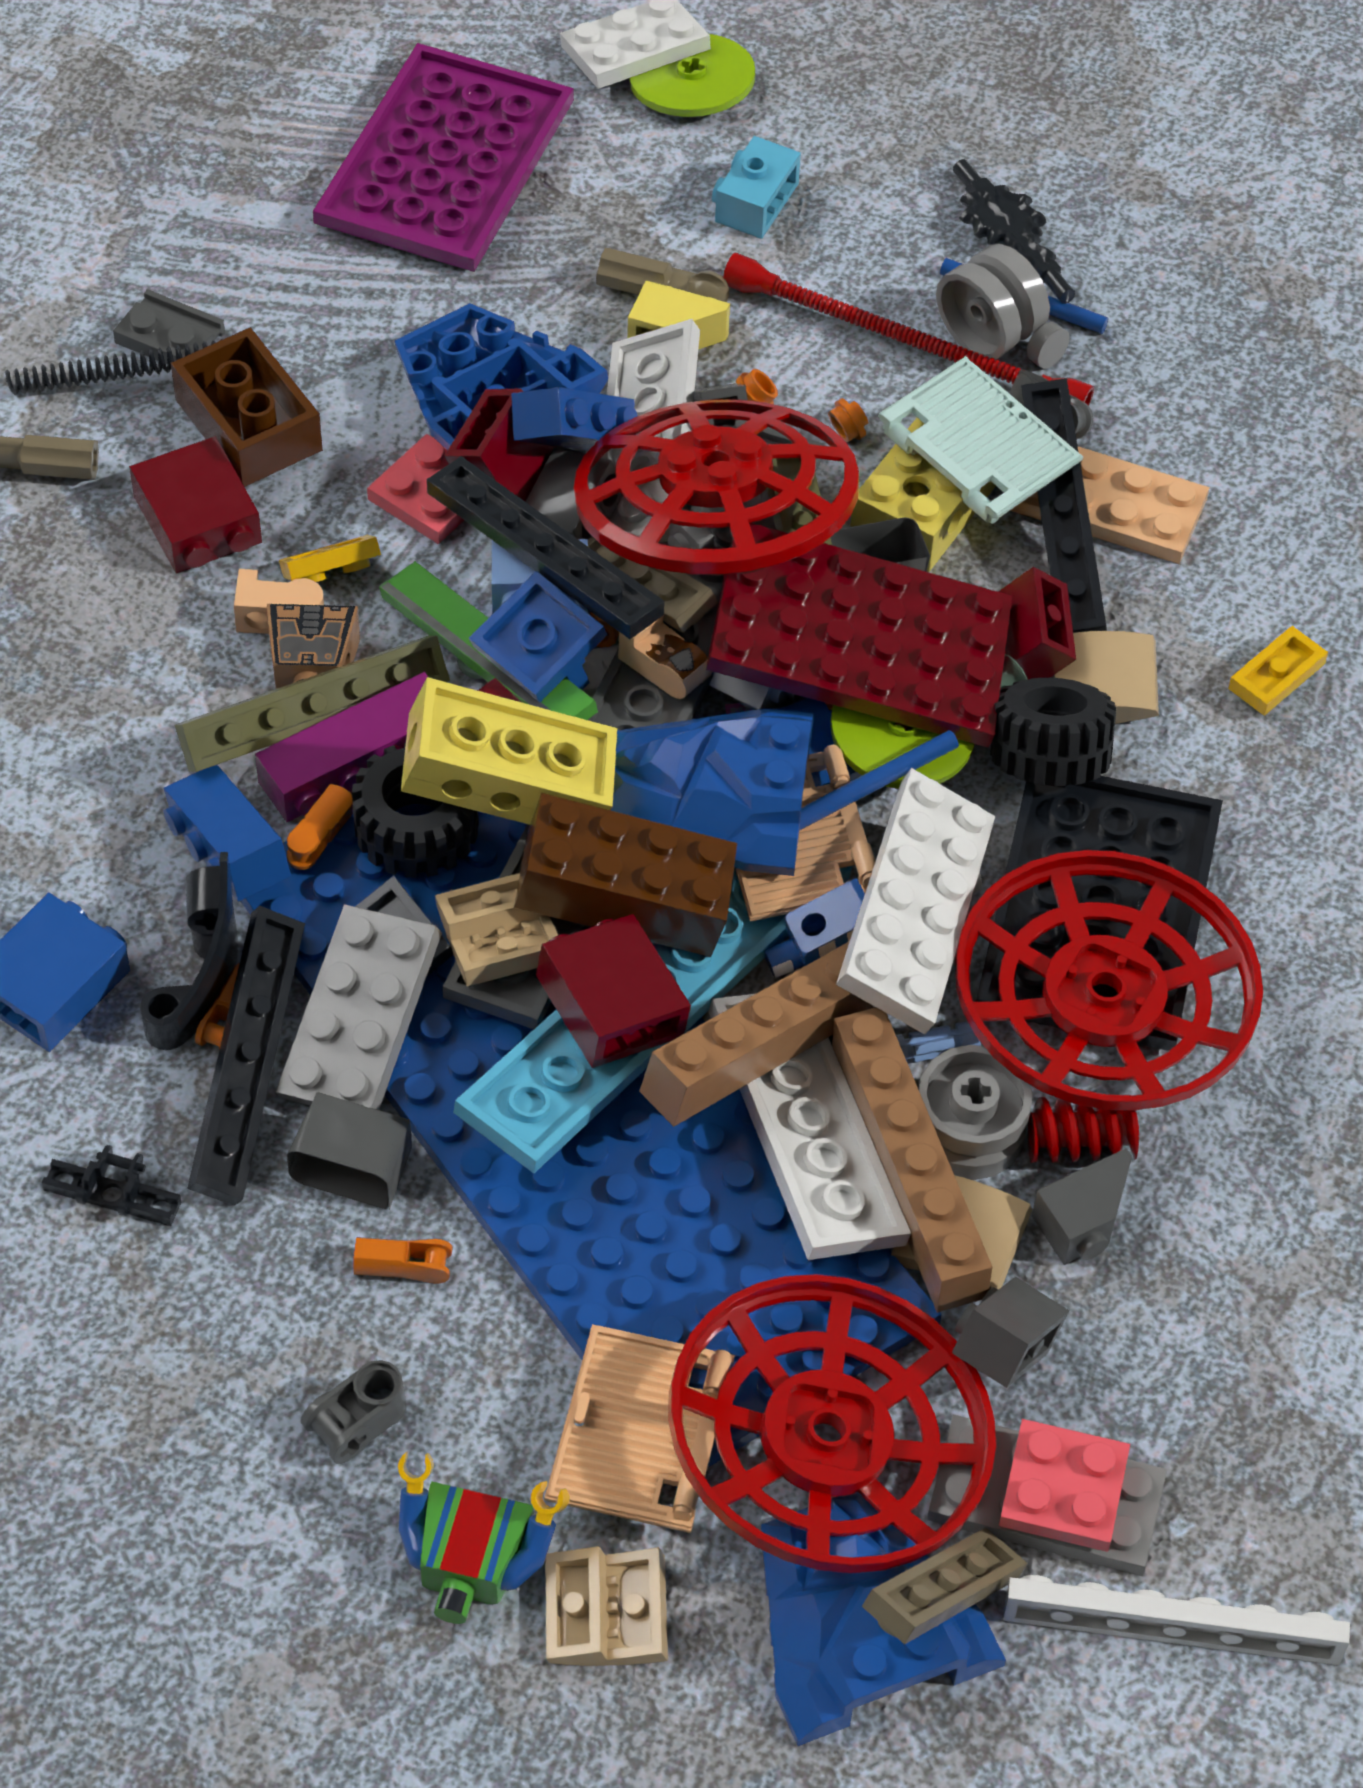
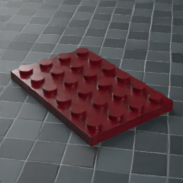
M749 523L755 544L788 534L776 529ZM733 537L730 548L735 547ZM823 543L799 557L778 565L724 575L706 670L937 734L951 730L959 740L989 748L995 735L997 713H995L994 703L999 702L1012 595Z

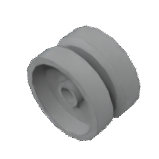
M1000 243L987 246L975 254L967 264H961L944 275L937 284V305L947 330L960 346L973 350L974 353L978 352L979 355L984 354V357L989 356L995 360L1013 349L1020 340H1026L1033 335L1041 325L1047 323L1049 318L1050 304L1048 294L1038 272L1014 248Z
M966 1045L950 1048L933 1058L921 1075L919 1092L954 1175L977 1180L996 1176L1012 1166L1024 1147L1033 1096L1031 1085L1013 1075L995 1060L984 1046Z

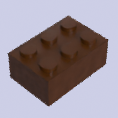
M251 327L171 363L175 400L205 439L216 436L244 487L323 451L320 413Z

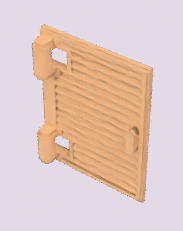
M837 745L827 746L824 752L809 754L802 807L850 782L842 750ZM827 770L830 784L815 787L811 773ZM853 802L799 831L794 876L743 871L735 868L751 922L788 914L845 884L840 872V868L856 865L859 875L858 881L865 893L874 868L875 858L871 845L867 842L856 802Z
M592 1324L544 1501L557 1503L560 1490L566 1488L570 1496L567 1506L683 1532H692L699 1495L686 1478L676 1455L668 1422L669 1389L677 1359L685 1344ZM704 1349L694 1365V1368L707 1370L703 1390L688 1387L692 1371L689 1375L687 1387L717 1399L719 1389L727 1373L733 1367L735 1355L725 1350L713 1351ZM683 1409V1426L687 1445L698 1469L705 1477L715 1439L714 1421ZM575 1423H578V1424L584 1423L582 1426H576V1425H575ZM663 1484L678 1487L673 1507L658 1504Z

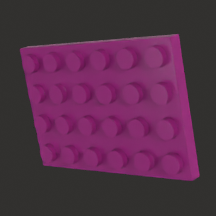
M417 43L313 210L314 224L475 272L574 101V88Z

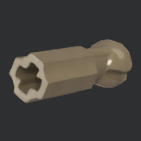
M605 248L600 257L596 274L597 285L639 295L647 280L723 302L728 301V284L723 276L714 271L693 273L673 268L671 263L611 248Z
M25 435L24 438L0 436V468L20 469L23 474L96 479L99 456L98 441L37 435Z

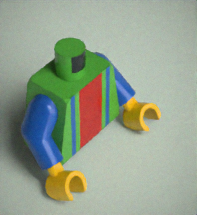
M407 1451L402 1455L398 1463V1472L401 1478L407 1482V1487L402 1488L400 1494L398 1530L409 1564L421 1571L422 1586L428 1590L440 1592L434 1609L435 1616L449 1623L463 1624L467 1620L472 1600L491 1605L498 1604L505 1591L516 1590L543 1566L556 1527V1523L552 1520L553 1516L567 1507L570 1496L566 1488L561 1489L557 1504L554 1507H549L543 1500V1492L547 1487V1481L540 1482L534 1487L531 1492V1504L431 1481L428 1492L427 1489L423 1488V1483L433 1471L434 1463L431 1455L426 1453L425 1472L422 1475L416 1476L407 1470Z

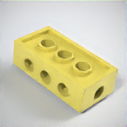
M916 418L908 430L914 432L923 426L924 423ZM895 444L860 487L858 500L851 515L850 527L904 517L913 519L920 528L930 554L927 571L930 572L975 512L963 502V498H961L962 491L919 453L915 455L907 454ZM990 481L981 487L980 492L985 497H988L996 485Z
M427 677L409 712L401 791L529 825L541 793L611 810L613 807L617 728Z

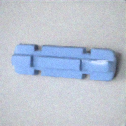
M968 1021L955 1023L956 1029L951 1030L949 1025L930 1028L926 1034L919 1031L908 1033L909 1038L905 1039L902 1034L896 1035L906 1061L912 1058L913 1062L933 1059L950 1048L966 1045L981 1046V1042L975 1036Z

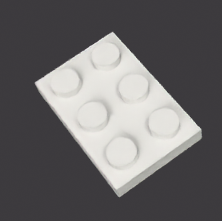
M651 0L630 9L616 11L613 15L593 22L581 23L573 29L560 33L561 47L597 89L711 49L710 35L678 0Z

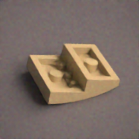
M1126 631L1073 633L1077 660L1056 673L1055 678L1079 681L1094 686L1099 691L1109 695L1111 701L1115 702L1116 705L1115 724L1159 716L1156 640L1153 635Z
M520 873L435 895L436 905L449 944L467 987L537 968L541 945L558 936L549 916L514 908Z
M954 1175L993 1267L989 1290L992 1287L999 1290L1003 1286L1032 1212L1031 1204L994 1187ZM907 1242L906 1246L893 1248L891 1255L895 1256L904 1268L919 1270L909 1242Z
M599 1546L547 1553L545 1558L546 1659L549 1663L605 1666L668 1661L665 1555L659 1547L605 1555Z

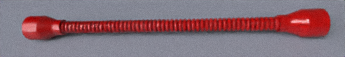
M733 253L726 264L723 278L729 288L743 293H764L772 297L778 295V297H783L810 309L814 308L816 311L819 310L821 313L824 312L826 315L829 314V316L845 320V322L850 321V324L855 323L856 326L860 325L861 328L876 332L877 334L881 333L882 336L886 335V337H891L893 340L896 339L898 342L907 343V345H912L914 348L917 347V349H922L928 353L933 352V355L938 354V357L954 361V363L966 356L987 375L990 374V376H995L997 379L1001 378L1002 381L1006 380V382H1011V384L1014 383L1021 370L1019 367L1016 368V366H1011L1008 363L1005 365V362L1000 363V360H995L989 356L984 357V354L979 355L978 352L974 353L973 350L968 348L963 349L962 346L958 347L957 344L953 345L952 342L948 343V341L941 338L937 339L936 336L932 337L930 334L927 335V333H922L920 330L916 331L914 328L911 329L909 326L906 327V325L890 321V319L885 320V317L880 318L879 315L859 309L858 307L854 308L853 305L849 306V304H844L842 301L839 302L837 299L834 300L826 295L823 296V294H818V292H813L802 286L782 280L779 275L769 272L757 260L739 253ZM1044 374L1041 376V377H1043V378H1045V379H1047V380H1049V381H1051V380H1057V379H1064V378H1052V377L1046 376V375H1044ZM1067 378L1069 394L1090 405L1094 386L1074 378Z

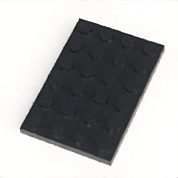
M1100 776V778L1093 781H1085L1083 784L1066 786L1039 785L1026 782L1005 875L1030 861L1057 853L1082 850L1116 851L1145 857L1173 867L1198 881L1204 887H1207L1223 800ZM1071 876L1079 903H1113L1141 910L1152 886L1138 881L1114 876ZM1051 881L1037 884L1012 897L996 911L994 922L1015 937L1019 930L1034 918L1052 909L1059 908ZM1171 895L1159 920L1168 924L1182 935L1195 950L1201 915L1186 903ZM1085 920L1090 936L1109 935L1125 939L1131 928L1128 924L1110 920ZM1063 924L1043 933L1029 946L1052 959L1055 953L1069 943L1070 940ZM1150 935L1143 949L1154 957L1163 971L1183 966L1181 960L1169 947L1156 937ZM991 943L988 946L976 1002L1001 1001L998 978L1002 958L1005 953ZM1020 963L1017 964L1014 976L1016 1001L1043 998L1045 978ZM1106 984L1092 987L1098 995L1103 997L1118 995L1113 987ZM1188 985L1168 991L1163 1012L1182 1018ZM1051 1017L1025 1020L1060 1028ZM1154 1029L1145 1038L1137 1041V1044L1170 1051L1177 1045L1178 1037Z

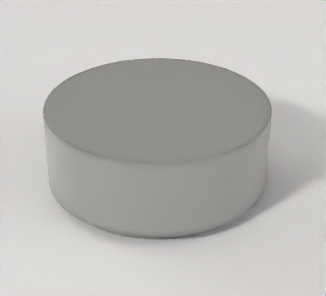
M1047 322L1041 325L1029 340L1027 346L1028 359L1043 369L1050 368L1064 355L1069 344V332L1055 322Z

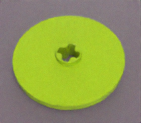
M709 34L710 50L629 78V82L635 97L655 111L681 117L705 116L733 107L750 93L755 83V63L750 53L737 42L722 36Z
M833 705L830 728L833 742L842 750L845 762L861 776L941 735L912 727L911 731H905L902 725H895L896 722L836 705ZM957 739L959 743L958 748L916 769V771L941 784L952 778L965 766L975 744ZM903 777L886 785V787L899 789Z

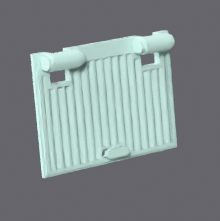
M966 356L878 415L879 420L884 423L883 430L886 436L907 454L915 455L919 453L962 491L961 498H963V502L985 522H990L991 524L1083 460V456ZM911 413L924 423L923 426L914 432H910L901 424L902 419ZM990 481L1004 492L993 501H990L980 492L981 487Z

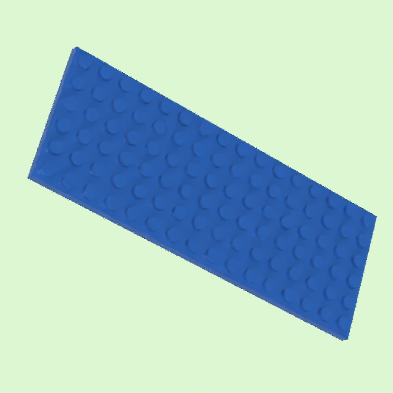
M411 804L399 808L396 812L409 816H419L430 813L436 808L424 804ZM478 811V836L475 844H470L471 852L465 859L456 857L457 866L448 871L444 867L438 868V875L427 877L426 872H419L416 878H406L404 871H398L396 875L385 872L384 863L376 867L369 861L368 853H362L358 846V838L355 837L354 814H352L333 840L327 844V847L311 868L297 870L289 865L291 877L240 902L250 915L258 906H262L305 923L294 974L311 996L344 904L355 907L394 876L430 922L438 927L442 932V937L449 944L436 905L435 895L498 879L527 824ZM286 841L283 843V846L287 857L288 847ZM454 955L426 977L388 1083L385 1097L400 1117L410 1119L411 1131L581 1360L584 1356L592 1324L685 1344L690 1333L705 1315L730 1295L756 1283L784 1276L818 1274L850 1278L878 1286L906 1299L940 1324L942 1313L936 1312L933 1302L899 1260L891 1255L892 1252L889 1248L813 1260L807 1259L740 1089L673 1127L640 1092L646 1072L645 1069L539 1170L532 1173L454 1114L453 1111L455 1100L534 1029L443 998V985L456 962ZM551 1003L543 1021L556 1010L553 1003ZM701 1017L685 1033L705 1023L704 1019ZM814 1300L784 1302L760 1308L748 1315L765 1342L774 1337L793 1332H826L830 1302ZM852 1307L848 1337L861 1340L876 1347L888 1356L916 1339L896 1324L869 1311ZM729 1325L716 1334L705 1347V1349L713 1351L725 1350L735 1355L733 1366L746 1354ZM795 1351L775 1358L788 1376L792 1377L805 1371L821 1370L823 1351ZM845 1355L844 1374L856 1377L871 1367L853 1357ZM693 1367L688 1387L703 1390L707 1370ZM757 1369L751 1372L740 1385L732 1405L764 1413L773 1391ZM730 1426L735 1451L760 1436ZM714 1439L707 1468L722 1460L718 1452L716 1439Z

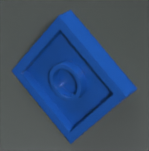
M535 571L469 637V640L475 649L540 703L564 678H567L581 690L590 683L582 667L586 662L584 658L607 636L603 625L538 571Z

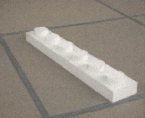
M1027 1575L1020 1579L1010 1577L1004 1602L1003 1621L1332 1665H1340L1349 1645L1350 1622L1334 1620L1331 1615L1326 1613L1308 1612L1303 1615L1278 1613L1275 1608L1267 1605H1250L1246 1608L1221 1605L1219 1601L1207 1597H1196L1189 1601L1165 1598L1162 1593L1153 1590H1138L1133 1593L1111 1591L1106 1586L1093 1582L1072 1586L1053 1583L1049 1578L1040 1575Z

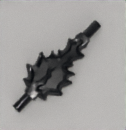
M961 159L957 161L953 166V172L966 186V194L960 198V202L966 206V209L959 219L963 223L973 226L974 235L977 238L987 237L988 245H994L999 241H1003L1004 245L1014 248L1030 262L1038 272L1042 282L1049 287L1062 304L1072 301L1075 297V291L1061 275V267L1055 261L1056 255L1048 248L1039 245L1041 242L1040 236L1043 234L1040 227L1044 226L1047 222L1041 212L1029 206L1033 202L1032 198L1026 194L1009 192L1010 190L1006 185L994 186L987 178H981L967 160Z

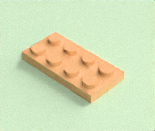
M1078 446V451L1083 456L1080 464L1092 537L1180 564L1207 501L1210 487ZM1037 492L1010 511L1041 520Z

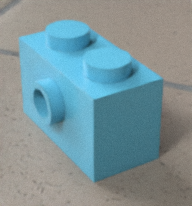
M753 136L744 151L738 150L735 154L731 170L725 178L720 177L714 186L712 202L716 203L715 222L762 239L799 184L801 152Z

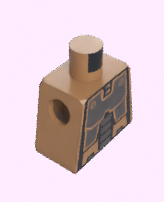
M267 604L276 689L354 662L360 642L358 606Z

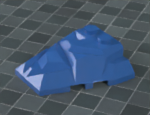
M471 303L395 340L397 353L423 413L429 432L446 450L451 446L485 389H522L525 392L562 387L600 394L608 381V372L581 348L571 344L566 347L565 351L549 345L548 335L537 330L532 334L533 338L515 331L514 321Z
M765 708L617 730L613 807L611 811L737 843L734 867L743 871L794 876L807 759H809L814 713Z
M859 1492L831 1498L830 1520H857L879 1513ZM808 1507L796 1512L807 1515ZM778 1519L761 1524L762 1532L791 1546L806 1550L807 1531L794 1528ZM890 1525L882 1530L864 1535L830 1536V1555L843 1557L878 1556L907 1549L916 1544L895 1526ZM762 1550L766 1596L769 1599L771 1622L769 1632L774 1656L775 1697L797 1746L849 1727L853 1709L946 1672L953 1686L1004 1667L1006 1664V1659L982 1610L976 1604L906 1644L902 1643L897 1637L886 1633L879 1626L877 1619L862 1607L873 1588L930 1558L928 1555L911 1563L883 1571L842 1573L816 1570L787 1562Z

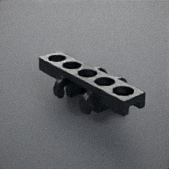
M106 1145L102 1152H98L96 1156L98 1162L90 1161L87 1168L52 1159L50 1163L51 1169L47 1177H44L41 1182L44 1191L76 1199L77 1203L83 1205L90 1203L118 1211V1214L122 1216L132 1215L167 1226H172L182 1203L180 1194L140 1183L139 1174L144 1172L146 1165L143 1164L142 1154L137 1153L133 1159L115 1155L111 1145ZM109 1165L128 1170L125 1176L126 1183L104 1176ZM63 1173L73 1177L71 1184L54 1179ZM95 1184H97V1189L92 1193ZM111 1187L120 1189L122 1195L118 1200L111 1202L103 1199L102 1194L106 1189ZM138 1194L143 1195L147 1199L144 1205L135 1203ZM165 1201L171 1205V1209L167 1212L152 1206L157 1202Z

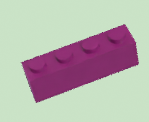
M425 672L255 753L258 783L286 823L302 815L305 816L330 784L343 787L352 794L353 784H356L358 771L360 768H368L367 760L374 754L382 757L384 756V749L393 745L397 750L404 748L409 712L428 677Z

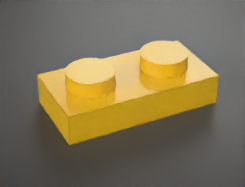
M367 534L279 560L283 578L293 581L306 578L319 582L326 579L324 571L342 566L343 573H349L371 566L369 558L379 556L381 552L377 537Z
M1291 626L1231 676L1228 689L1265 716L1325 665L1328 651L1294 626Z

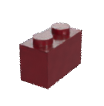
M1033 566L998 591L1012 595L1005 654L1012 657L1020 665L1027 680L1031 678H1050L1077 660L1066 583Z

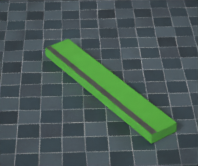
M416 561L379 586L381 596L386 602L429 636L437 635L439 643L486 681L490 682L494 678L498 679L522 703L588 720L598 712L595 700L567 678H564L540 703L471 644L469 637L488 617Z

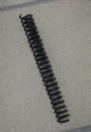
M212 340L211 345L216 343V341ZM203 341L202 348L207 347V342ZM196 342L193 344L194 352L199 350ZM185 344V356L190 355L191 352L189 345ZM176 345V360H179L183 357L180 346ZM168 346L166 348V366L162 349L159 347L157 349V367L153 350L149 349L148 368L144 351L141 350L139 352V369L136 355L132 351L130 371L126 354L123 352V371L121 372L117 355L114 354L113 374L108 356L105 355L104 376L100 360L96 356V378L92 370L91 361L87 358V379L81 360L78 359V380L73 364L69 360V382L64 365L60 361V383L54 364H50L51 384L47 376L46 367L42 364V385L38 377L37 368L35 366L32 367L33 387L28 375V369L24 367V388L20 380L19 370L15 368V389L11 381L10 371L6 370L5 375L10 391L17 395L19 390L26 394L28 388L34 393L37 387L41 391H44L46 386L53 390L55 385L61 389L64 383L70 388L73 382L75 385L80 386L82 381L86 385L91 380L97 384L100 378L104 382L109 377L115 381L118 376L124 380L126 375L133 379L135 373L140 377L144 375V372L151 376L153 370L160 375L162 368L166 373H169L174 358L171 348Z

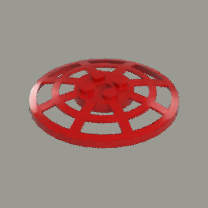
M704 400L659 408L634 417L612 429L600 438L584 455L576 471L574 496L577 514L585 529L601 545L618 556L640 565L670 572L729 574L778 565L809 552L832 537L852 515L859 496V468L855 455L846 441L831 427L812 416L791 408L766 402ZM708 419H735L747 422L738 428L717 427L710 425ZM688 423L692 430L674 439L654 437L669 428ZM787 424L810 432L825 441L829 446L809 444L804 436ZM769 427L787 437L793 444H767L757 434ZM623 448L617 460L616 478L589 490L588 475L592 467L610 449ZM639 449L660 452L657 464L630 472L631 462ZM801 458V468L794 481L773 472V459ZM816 459L844 462V481L837 497L832 503L809 490L815 476ZM659 479L660 485L668 494V497L663 503H659L645 495L637 485ZM767 487L780 493L765 502L744 508V502L757 497ZM621 492L631 505L652 518L638 537L610 522L598 510L595 504ZM795 502L818 515L814 520L793 532L756 544L749 524L773 516L790 507ZM685 504L706 508L723 507L725 512H694L681 509ZM672 523L697 528L730 527L735 547L692 549L668 546L658 542Z
M1082 850L1057 853L1030 861L1004 875L985 891L971 909L961 930L955 959L956 990L963 1014L975 1036L992 1057L1017 1078L1043 1093L1073 1104L1097 1109L1134 1111L1163 1107L1191 1098L1211 1087L1234 1068L1247 1050L1261 1013L1263 999L1261 966L1251 939L1230 909L1221 899L1198 881L1173 867L1145 857L1116 851ZM1071 876H1114L1138 881L1152 886L1141 910L1113 903H1079ZM1051 881L1059 908L1052 909L1034 918L1020 929L1015 937L990 919L996 910L1015 895L1037 884ZM1171 895L1183 901L1204 917L1223 938L1228 949L1200 959L1197 952L1182 935L1168 924L1159 920ZM1085 920H1110L1128 924L1131 928L1125 939L1109 935L1090 936ZM1063 924L1070 940L1069 943L1055 953L1052 959L1029 946L1043 933ZM979 935L1005 953L1002 958L998 978L1001 1001L973 1002L970 992L969 967L973 947ZM1150 935L1156 937L1169 947L1181 960L1183 966L1163 971L1154 957L1143 949ZM1018 963L1045 978L1043 998L1016 1001L1014 976ZM1238 967L1242 979L1244 997L1242 1021L1238 1033L1207 1026L1213 1002L1209 977ZM1106 984L1113 987L1118 995L1103 997L1098 995L1092 987ZM1193 984L1196 1007L1192 1022L1163 1012L1168 991ZM1051 1017L1068 1036L1057 1051L1039 1038L1025 1020ZM983 1021H1009L1014 1031L1024 1043L1039 1056L1050 1062L1041 1074L1023 1064L1006 1050L984 1025ZM1154 1029L1182 1039L1169 1052L1148 1062L1137 1044V1041L1145 1038ZM1087 1044L1101 1047H1116L1125 1066H1098L1078 1061V1058ZM1197 1044L1228 1051L1220 1063L1208 1073L1179 1087L1165 1091L1154 1075L1178 1064L1194 1050ZM1069 1072L1099 1080L1124 1081L1133 1079L1142 1094H1101L1077 1089L1062 1082Z
M818 1274L784 1276L759 1282L730 1295L710 1310L690 1333L677 1359L668 1399V1422L674 1450L686 1478L703 1503L728 1528L755 1547L787 1562L816 1570L842 1573L883 1571L911 1563L937 1550L960 1531L977 1508L992 1474L996 1451L995 1418L988 1392L977 1369L952 1353L957 1343L956 1339L934 1318L906 1299L878 1286L850 1278ZM811 1300L830 1302L826 1332H793L774 1337L765 1342L748 1315L760 1308L784 1302ZM852 1307L869 1311L896 1324L918 1339L929 1351L907 1369H904L896 1360L880 1349L861 1340L848 1337ZM729 1325L746 1354L727 1373L719 1389L717 1399L688 1388L687 1383L700 1353L716 1334ZM795 1351H823L821 1370L805 1371L792 1377L788 1376L775 1358ZM845 1355L870 1365L890 1381L874 1392L860 1380L843 1373ZM943 1368L947 1370L955 1381L967 1406L973 1427L974 1443H940V1431L935 1412L920 1386ZM755 1369L758 1370L773 1391L764 1413L732 1405L740 1385ZM904 1398L910 1404L917 1418L922 1442L894 1439L893 1422L888 1410ZM683 1409L714 1421V1434L718 1452L727 1472L732 1477L731 1479L711 1487L700 1472L687 1445L683 1426ZM818 1424L831 1425L838 1431L841 1439L837 1441L823 1440L816 1434L814 1426ZM730 1426L760 1435L762 1446L768 1459L746 1471L734 1449ZM888 1460L921 1463L913 1485L899 1500L877 1480ZM938 1465H972L970 1481L960 1504L939 1529L934 1531L911 1512L928 1493L937 1473ZM783 1477L794 1486L809 1492L807 1515L800 1514L783 1506L767 1495L762 1488ZM859 1492L879 1512L857 1520H830L831 1496H846ZM748 1497L755 1505L775 1519L794 1528L807 1531L806 1550L791 1546L760 1531L736 1514L728 1505ZM890 1525L895 1526L916 1544L907 1549L878 1556L843 1557L830 1555V1536L864 1535L882 1530Z

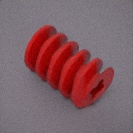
M1046 1097L1036 1099L1033 1111H1030L1028 1121V1150L1031 1163L1037 1162L1041 1148L1047 1149L1052 1163H1057L1061 1148H1067L1072 1162H1078L1082 1147H1088L1093 1162L1099 1161L1102 1148L1106 1146L1109 1147L1111 1155L1122 1151L1124 1146H1129L1134 1161L1137 1159L1139 1123L1136 1110H1103L1075 1104L1073 1110L1070 1102L1057 1098L1052 1111Z

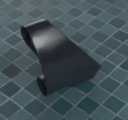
M220 852V866L197 868L186 877L187 924L191 929L194 950L199 957L204 959L193 984L156 988L147 993L141 1001L140 1011L146 1040L151 1046L159 1050L176 1049L196 1033L200 1021L215 1002L237 963L238 936L232 899V877L228 852Z

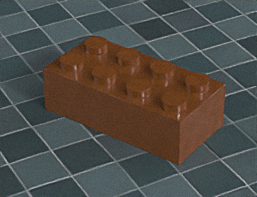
M541 793L527 833L514 908L594 927L597 923L606 919L615 920L634 914L651 942L711 957L727 922L737 843Z

